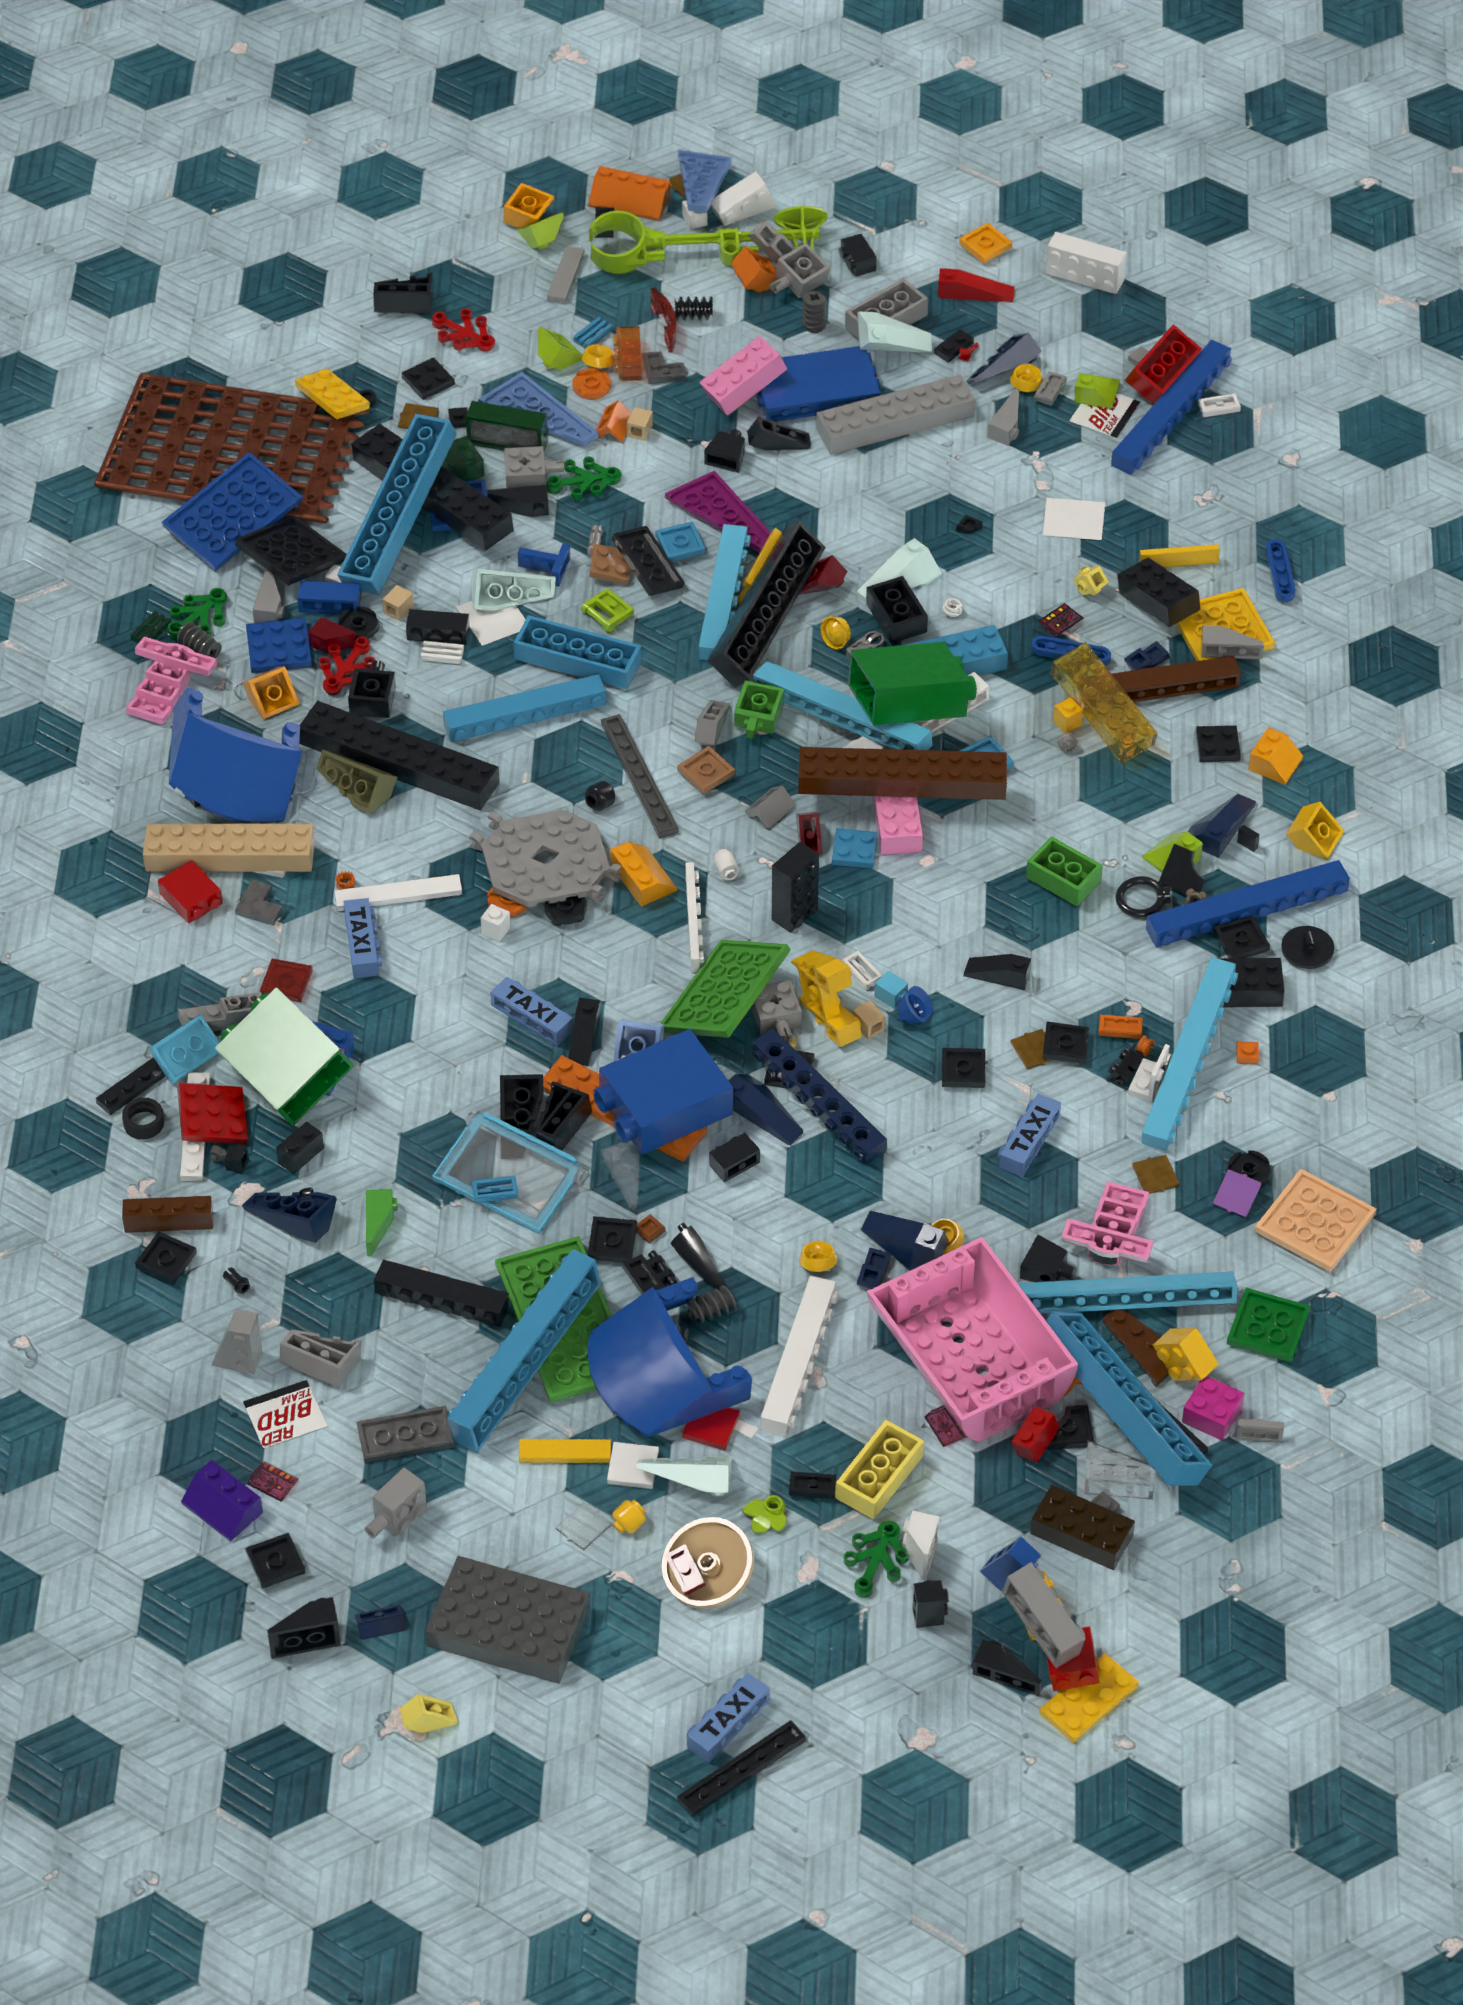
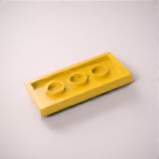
M322 369L319 372L295 379V386L335 419L370 409L368 400L329 369Z
M1106 1653L1097 1659L1099 1684L1061 1690L1039 1709V1714L1072 1743H1075L1139 1687V1681Z

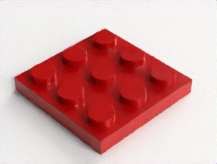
M192 1083L178 1084L181 1139L183 1141L230 1144L247 1143L243 1087Z

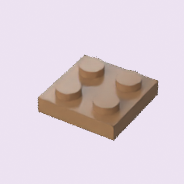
M593 544L589 577L628 585L630 567L618 548Z
M710 746L677 765V771L703 795L735 775V769Z

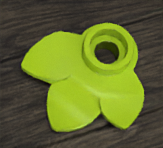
M776 1495L769 1496L765 1500H753L742 1510V1513L753 1517L751 1527L754 1533H764L770 1528L780 1532L785 1527L787 1521L784 1514L785 1503Z

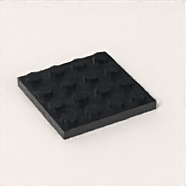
M295 515L286 517L235 540L236 547L288 586L331 568L335 564L342 563L347 555Z

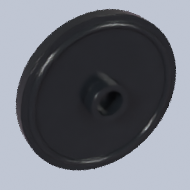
M1299 926L1289 930L1284 935L1281 951L1285 959L1292 965L1304 969H1315L1326 965L1332 959L1334 942L1330 935L1320 928Z

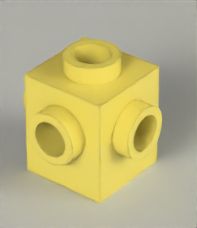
M1100 565L1090 568L1085 566L1073 578L1076 588L1081 592L1082 596L1088 594L1094 596L1101 592V588L1109 583Z

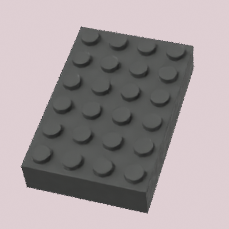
M457 1556L426 1628V1645L560 1684L590 1610V1592Z

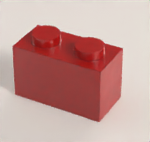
M1034 1406L1011 1441L1017 1456L1037 1464L1060 1429L1053 1413Z

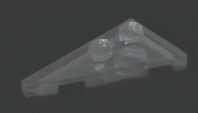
M632 1141L627 1143L621 1142L601 1150V1157L630 1208L634 1211L638 1204L640 1152Z

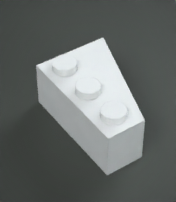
M756 171L716 196L711 204L714 213L724 226L777 208L766 183Z

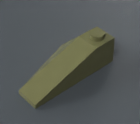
M323 749L316 768L330 783H333L340 790L339 792L343 796H346L351 801L350 803L354 807L371 814L391 797L397 779L396 776Z

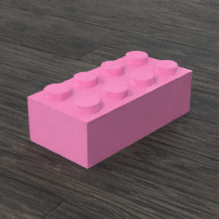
M758 336L699 383L707 397L728 416L785 372L787 367L780 354L761 336Z
M872 796L881 855L922 852L923 834L917 797Z

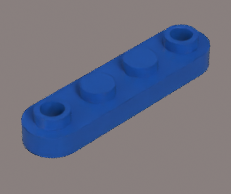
M1270 540L1266 544V556L1275 597L1281 602H1290L1295 597L1296 589L1287 548L1281 540Z
M1037 636L1032 640V652L1039 656L1098 667L1107 666L1111 661V652L1106 647L1047 636Z

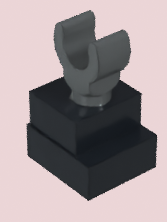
M214 1145L210 1151V1154H213L212 1161H224L226 1170L234 1171L235 1173L243 1174L249 1161L246 1145L230 1146L228 1152Z

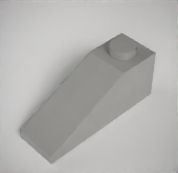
M1018 389L1012 392L988 423L987 438L1007 446L1012 440L1017 438L1019 429H1017Z
M267 569L265 570L253 606L254 623L279 621L284 616V607L281 606V598L274 576Z
M1202 626L1201 657L1222 658L1235 656V658L1262 659L1264 642L1223 626Z
M715 700L709 701L697 718L695 742H700L703 746L716 744L728 714L730 703Z

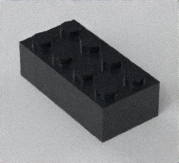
M1146 558L1117 574L1119 594L1168 627L1201 610L1199 590L1150 558Z
M798 842L772 865L771 920L790 933L795 928H799L810 915H814L819 907V854L802 842Z

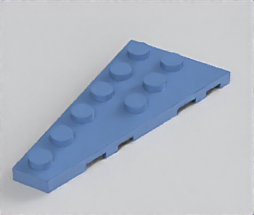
M678 150V160L688 211H694L697 214L707 213L732 164V157Z
M523 372L478 399V402L547 413L548 433L582 447L598 438V432Z

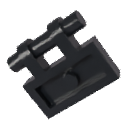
M655 1250L649 1252L648 1257L650 1259L648 1260L641 1254L623 1263L624 1271L641 1295L654 1287L655 1291L664 1288L663 1282L668 1283L669 1286L678 1283L674 1272L667 1268L664 1258L658 1255ZM653 1268L658 1269L660 1273L656 1274Z

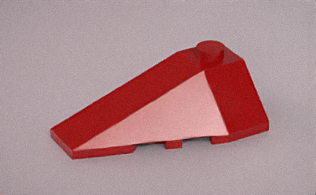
M940 268L938 298L1013 302L1014 286L959 269Z

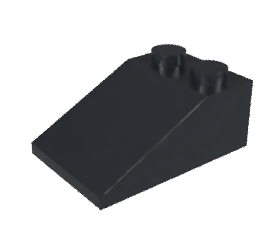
M333 1597L310 1601L269 1628L267 1633L271 1659L341 1646L338 1618Z

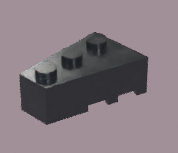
M433 272L427 273V277L416 278L415 275L409 276V280L398 281L397 278L374 282V312L431 313Z
M552 1081L551 1091L546 1098V1106L544 1112L541 1113L535 1133L537 1139L562 1151L590 1116L592 1107L587 1093Z

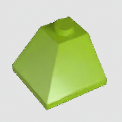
M563 212L523 227L518 232L532 249L539 247V250L549 247V242L556 238L564 217Z
M541 326L538 328V356L543 360L542 364L551 370L552 368L562 370L582 360L583 354L564 335Z
M1079 373L1075 384V403L1112 409L1120 380Z
M1188 831L1172 833L1142 855V858L1162 873L1174 844L1194 851L1193 862L1195 864L1201 860L1203 843Z

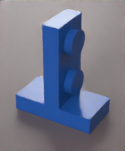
M562 544L558 555L522 547L519 548L518 567L551 573V576L556 577L555 586H560L571 559L570 545Z

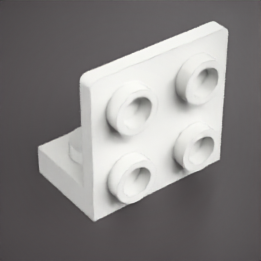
M1165 1044L1157 1062L1143 1058L1128 1089V1095L1153 1102L1172 1057V1054H1169L1170 1045Z

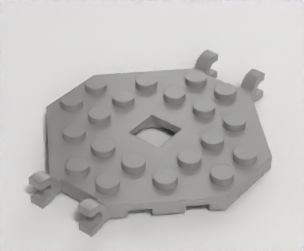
M564 810L503 820L498 813L492 811L488 815V819L492 820L488 825L489 828L495 830L494 833L487 840H484L482 835L475 831L469 836V839L473 840L470 848L480 850L483 853L493 892L526 907L537 906V903L549 901V904L566 901V897L577 895L578 898L589 897L593 901L600 903L604 899V895L600 894L603 886L598 885V883L604 876L617 883L622 878V874L618 873L621 870V865H609L597 824ZM542 851H551L557 854L549 865L533 859Z

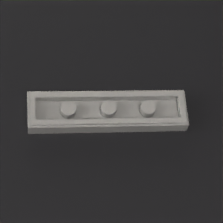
M566 246L547 294V301L566 303L585 255V248Z

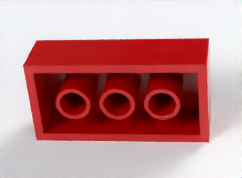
M1173 324L1124 381L1154 405L1200 353L1202 348Z

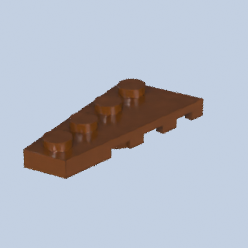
M1124 1309L1111 1310L1103 1317L1104 1326L1119 1343L1124 1345L1127 1349L1126 1352L1138 1362L1139 1368L1144 1374H1148L1155 1387L1169 1376L1167 1367L1159 1359L1157 1351L1153 1346L1161 1338L1158 1334Z

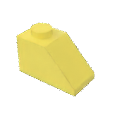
M417 1694L399 1709L405 1729L419 1733L430 1732L458 1723L451 1702L422 1694Z

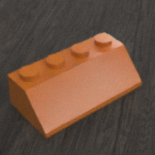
M599 166L593 179L588 207H614V211H626L640 218L660 221L671 198L670 180Z

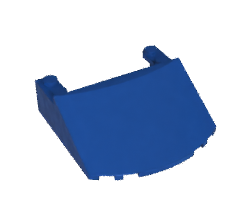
M187 687L173 709L169 785L174 790L177 787L186 794L184 798L188 801L193 799L202 805V809L228 820L250 824L251 821L260 822V824H267L271 821H276V823L283 822L302 751L299 750L300 725L292 722L286 723L282 728L281 744L203 718V694L200 691Z
M693 1277L656 1291L654 1287L650 1288L590 1332L587 1354L590 1374L598 1394L614 1414L617 1413L628 1427L632 1425L640 1430V1434L646 1437L662 1433L724 1408L745 1402L751 1398L752 1377L741 1366H734L727 1371L715 1373L708 1378L704 1376L667 1312L687 1304L689 1298L694 1299L698 1285Z

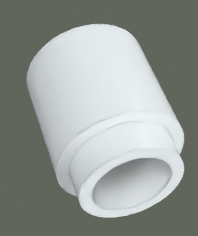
M721 849L715 853L714 864L720 877L723 880L736 878L740 868L733 853L727 849Z

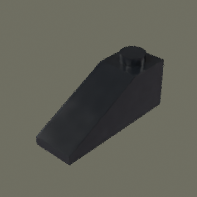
M760 416L756 418L747 431L749 445L766 451L798 450L811 447L808 432Z
M546 485L487 490V497L508 512L527 517L549 515Z
M1014 954L969 958L963 976L1025 990L1031 973L1032 958Z
M579 998L568 1058L581 1065L589 1066L601 1017L600 1000Z
M982 1640L973 1661L972 1674L1039 1697L1042 1680L1006 1647L994 1641Z

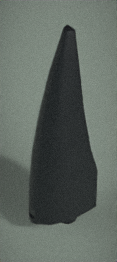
M685 1223L679 1224L677 1228L680 1233L670 1243L675 1251L698 1275L718 1290L721 1286L728 1288L717 1272L703 1240L692 1225L687 1227Z

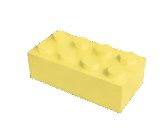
M885 1420L836 1482L835 1498L874 1520L924 1455V1440Z

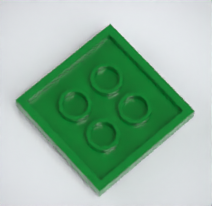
M1246 1288L1229 1332L1227 1344L1292 1363L1310 1312V1306Z

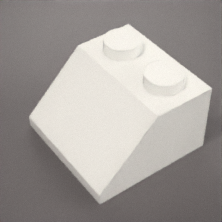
M912 1511L910 1519L906 1518L904 1523L903 1545H906V1549L909 1551V1560L921 1578L927 1580L938 1544L940 1517Z

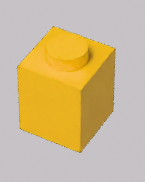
M1069 697L1054 706L1053 723L1064 733L1071 732L1082 726L1083 709Z

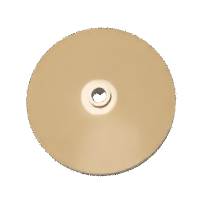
M720 1518L698 1519L682 1527L669 1541L662 1560L663 1577L673 1595L684 1604L700 1609L716 1608L735 1599L747 1586L754 1568V1553L746 1535L735 1524ZM684 1544L688 1547L706 1586L687 1596L684 1595L665 1557V1554Z

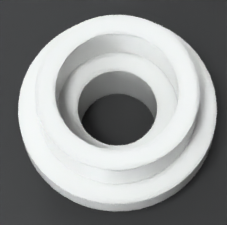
M955 598L948 599L943 605L944 614L950 617L959 616L963 611L961 602Z

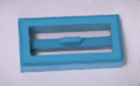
M597 317L575 334L573 341L586 349L613 330V325H607V321H602L601 317Z
M516 1176L472 1181L474 1203L518 1198ZM512 1184V1185H509V1186H501V1187L496 1186V1185ZM488 1186H491V1188L477 1189V1188H480V1187H488Z

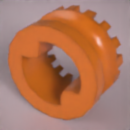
M350 871L338 873L336 876L337 888L339 890L354 888V874L350 873ZM343 880H349L347 884H343Z
M1144 1035L1140 1039L1136 1051H1140L1144 1057H1148L1152 1051L1150 1048L1153 1049L1152 1046H1154L1155 1040H1148V1037Z

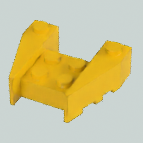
M814 950L791 960V963L798 969L803 994L798 999L806 1010L810 1009L817 1016L815 1017L817 1024L825 1026L826 1035L839 1047L861 1038L860 1028H862V1023L860 1019L840 1004V999L837 996V992L852 985V971L849 965L844 964L838 958Z

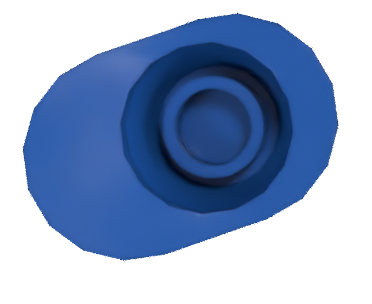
M919 986L911 987L898 1002L897 1009L900 1016L897 1020H904L907 1024L914 1025L919 1022H926L931 1016L933 1005L928 994Z

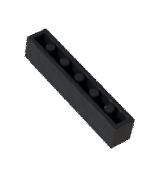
M384 1259L374 1278L375 1293L383 1297H392L402 1302L421 1305L424 1308L440 1310L446 1314L462 1316L468 1320L473 1319L484 1322L487 1325L501 1327L510 1307L509 1293Z

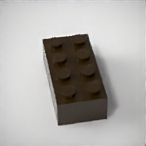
M1051 1484L1031 1519L1030 1534L1114 1570L1134 1536L1135 1520Z

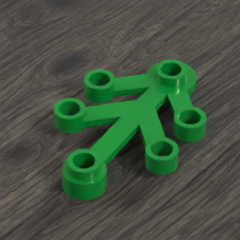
M588 456L583 459V467L598 472L592 474L577 467L574 460L568 459L564 461V470L578 476L563 479L551 476L546 482L547 491L551 494H557L561 492L562 486L581 484L579 487L571 489V497L573 499H581L589 487L591 495L599 497L608 485H615L620 481L622 473L618 468H605L596 464L594 458ZM595 481H601L599 484H593Z
M214 588L209 592V595H186L183 598L185 607L172 606L170 608V617L172 619H179L183 614L191 615L182 622H171L168 625L169 636L177 640L181 627L188 622L194 623L199 618L200 630H204L206 634L211 635L208 611L214 607L213 624L217 627L223 626L225 624V617L222 614V605L228 600L227 593L222 588ZM196 603H204L203 605L195 606Z
M893 1521L882 1522L878 1526V1530L866 1535L856 1533L852 1537V1545L856 1549H862L866 1544L879 1540L877 1546L858 1553L847 1551L844 1554L843 1562L847 1567H854L857 1563L870 1559L863 1577L858 1578L854 1584V1592L858 1597L867 1598L872 1594V1579L880 1561L887 1572V1579L889 1581L897 1582L901 1578V1570L899 1567L894 1566L886 1548L890 1543L895 1552V1560L900 1564L908 1562L909 1551L902 1547L898 1539L900 1527ZM861 1539L862 1542L858 1543L855 1540ZM904 1554V1555H906V1556H905V1557H899L898 1555ZM852 1557L854 1560L849 1561L847 1558ZM895 1572L897 1575L893 1576L890 1573Z

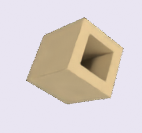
M634 407L627 421V437L646 441L653 426V411Z
M398 585L382 599L383 613L398 621L409 612V609L414 607L413 593Z
M871 1000L858 1005L853 1010V1015L857 1016L862 1023L861 1033L867 1039L885 1030V1015Z

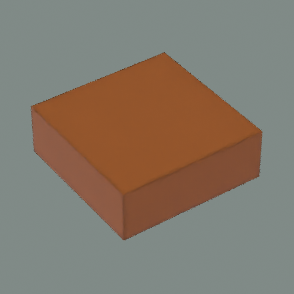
M649 1214L638 1223L636 1233L645 1241L651 1243L665 1232V1226Z

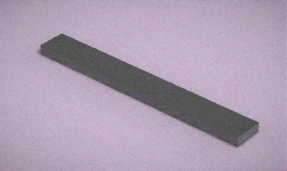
M618 714L601 719V725L658 838L677 834L678 827L621 715Z

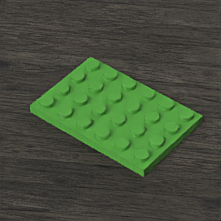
M720 940L660 1023L665 1024L664 1033L679 1034L691 1029L694 1035L729 1038L791 951L788 944Z

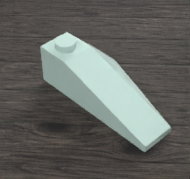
M858 312L861 350L932 352L931 333L877 312Z
M914 538L899 548L857 591V595L866 601V588L868 586L900 576H904L910 588L919 585L924 587L939 578L941 571L929 549Z
M473 569L471 587L473 609L495 611L554 597L556 577Z
M702 1456V1459L694 1461V1459L689 1457H681L676 1459V1462H671L670 1458L639 1459L637 1468L704 1492H711L713 1496H723L730 1490L732 1457Z

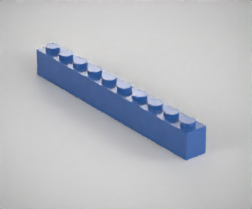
M1211 339L1113 450L1111 466L1130 475L1136 469H1139L1146 457L1149 458L1153 449L1161 444L1166 435L1171 433L1174 425L1178 424L1183 415L1191 410L1194 402L1198 401L1202 393L1211 387L1215 378L1218 379L1222 370L1230 365L1232 361L1230 356L1231 348Z
M1340 860L1148 915L1146 931L1155 947L1169 945L1170 943L1186 940L1193 936L1207 934L1210 931H1214V926L1253 915L1254 918L1265 917L1268 914L1285 911L1286 909L1302 906L1333 895H1340L1348 891L1350 877Z

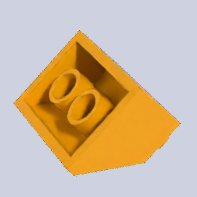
M628 841L610 849V864L621 865V870L618 872L622 874L621 880L641 907L678 891V888L647 847Z

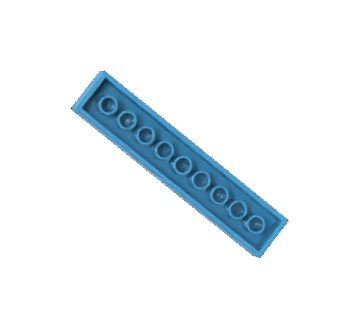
M415 414L337 574L341 583L360 584V591L375 595L380 594L457 435L450 420Z
M574 1249L563 1258L561 1266L556 1272L551 1274L546 1286L539 1290L535 1301L525 1309L520 1321L513 1325L511 1333L500 1343L498 1351L488 1359L483 1371L476 1375L472 1386L462 1394L457 1406L450 1410L447 1419L455 1443L478 1453L601 1285L595 1259Z
M1052 1312L1046 1322L1078 1363L1075 1377L1083 1384V1388L1090 1392L1096 1399V1403L1109 1414L1110 1420L1120 1427L1122 1434L1132 1441L1135 1449L1143 1454L1148 1460V1464L1161 1475L1164 1483L1170 1486H1198L1212 1467L1209 1460L1082 1313Z

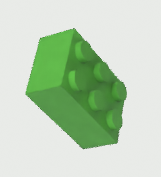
M1051 836L1027 861L1026 878L1078 907L1102 881L1103 865Z

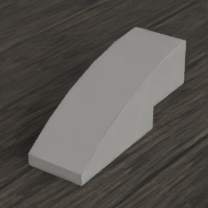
M767 221L758 223L748 235L762 251L776 262L782 256L796 249L782 233L778 234Z

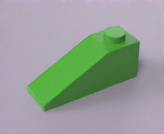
M392 1189L366 1190L367 1256L373 1255L394 1220V1211H398L397 1198H393Z

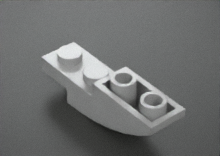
M258 992L220 998L219 1004L178 1009L177 1016L183 1026L201 1014L213 1032L226 1029L232 1024H239L251 1012L252 1004L262 994Z

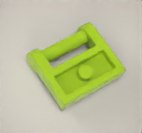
M609 588L601 591L581 606V611L593 617L608 633H611L617 625L634 615V609ZM597 606L598 608H600L609 617H611V619L607 620L603 615L596 611L594 607Z

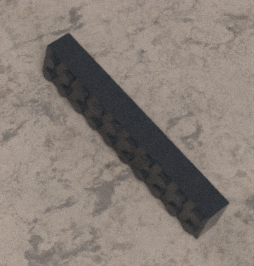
M379 423L351 443L353 460L383 480L403 439ZM441 466L421 508L429 513L432 512L434 517L448 524L450 528L483 551L488 550L514 531L512 514Z
M800 521L784 528L707 660L734 688L751 679L826 548Z
M318 700L300 724V745L322 752V749L382 770L396 776L398 781L480 811L500 783L499 766Z

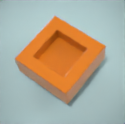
M1237 1041V1063L1258 1064V1042Z

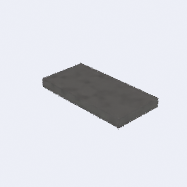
M446 1406L356 1421L364 1463L454 1447L453 1435L447 1419L448 1412Z

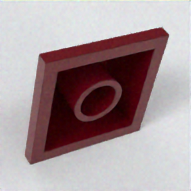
M833 555L817 562L799 595L827 591L834 587L838 588L844 583V577L848 571Z

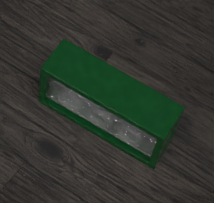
M471 401L466 414L467 444L504 451V448L543 446V451H545L548 443L547 413Z

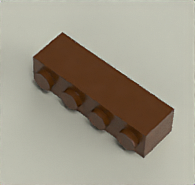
M212 1197L123 1199L122 1219L124 1232L213 1229Z

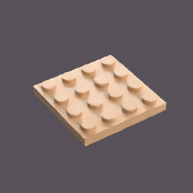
M1300 1169L1257 1223L1254 1232L1331 1272L1375 1216L1376 1208Z

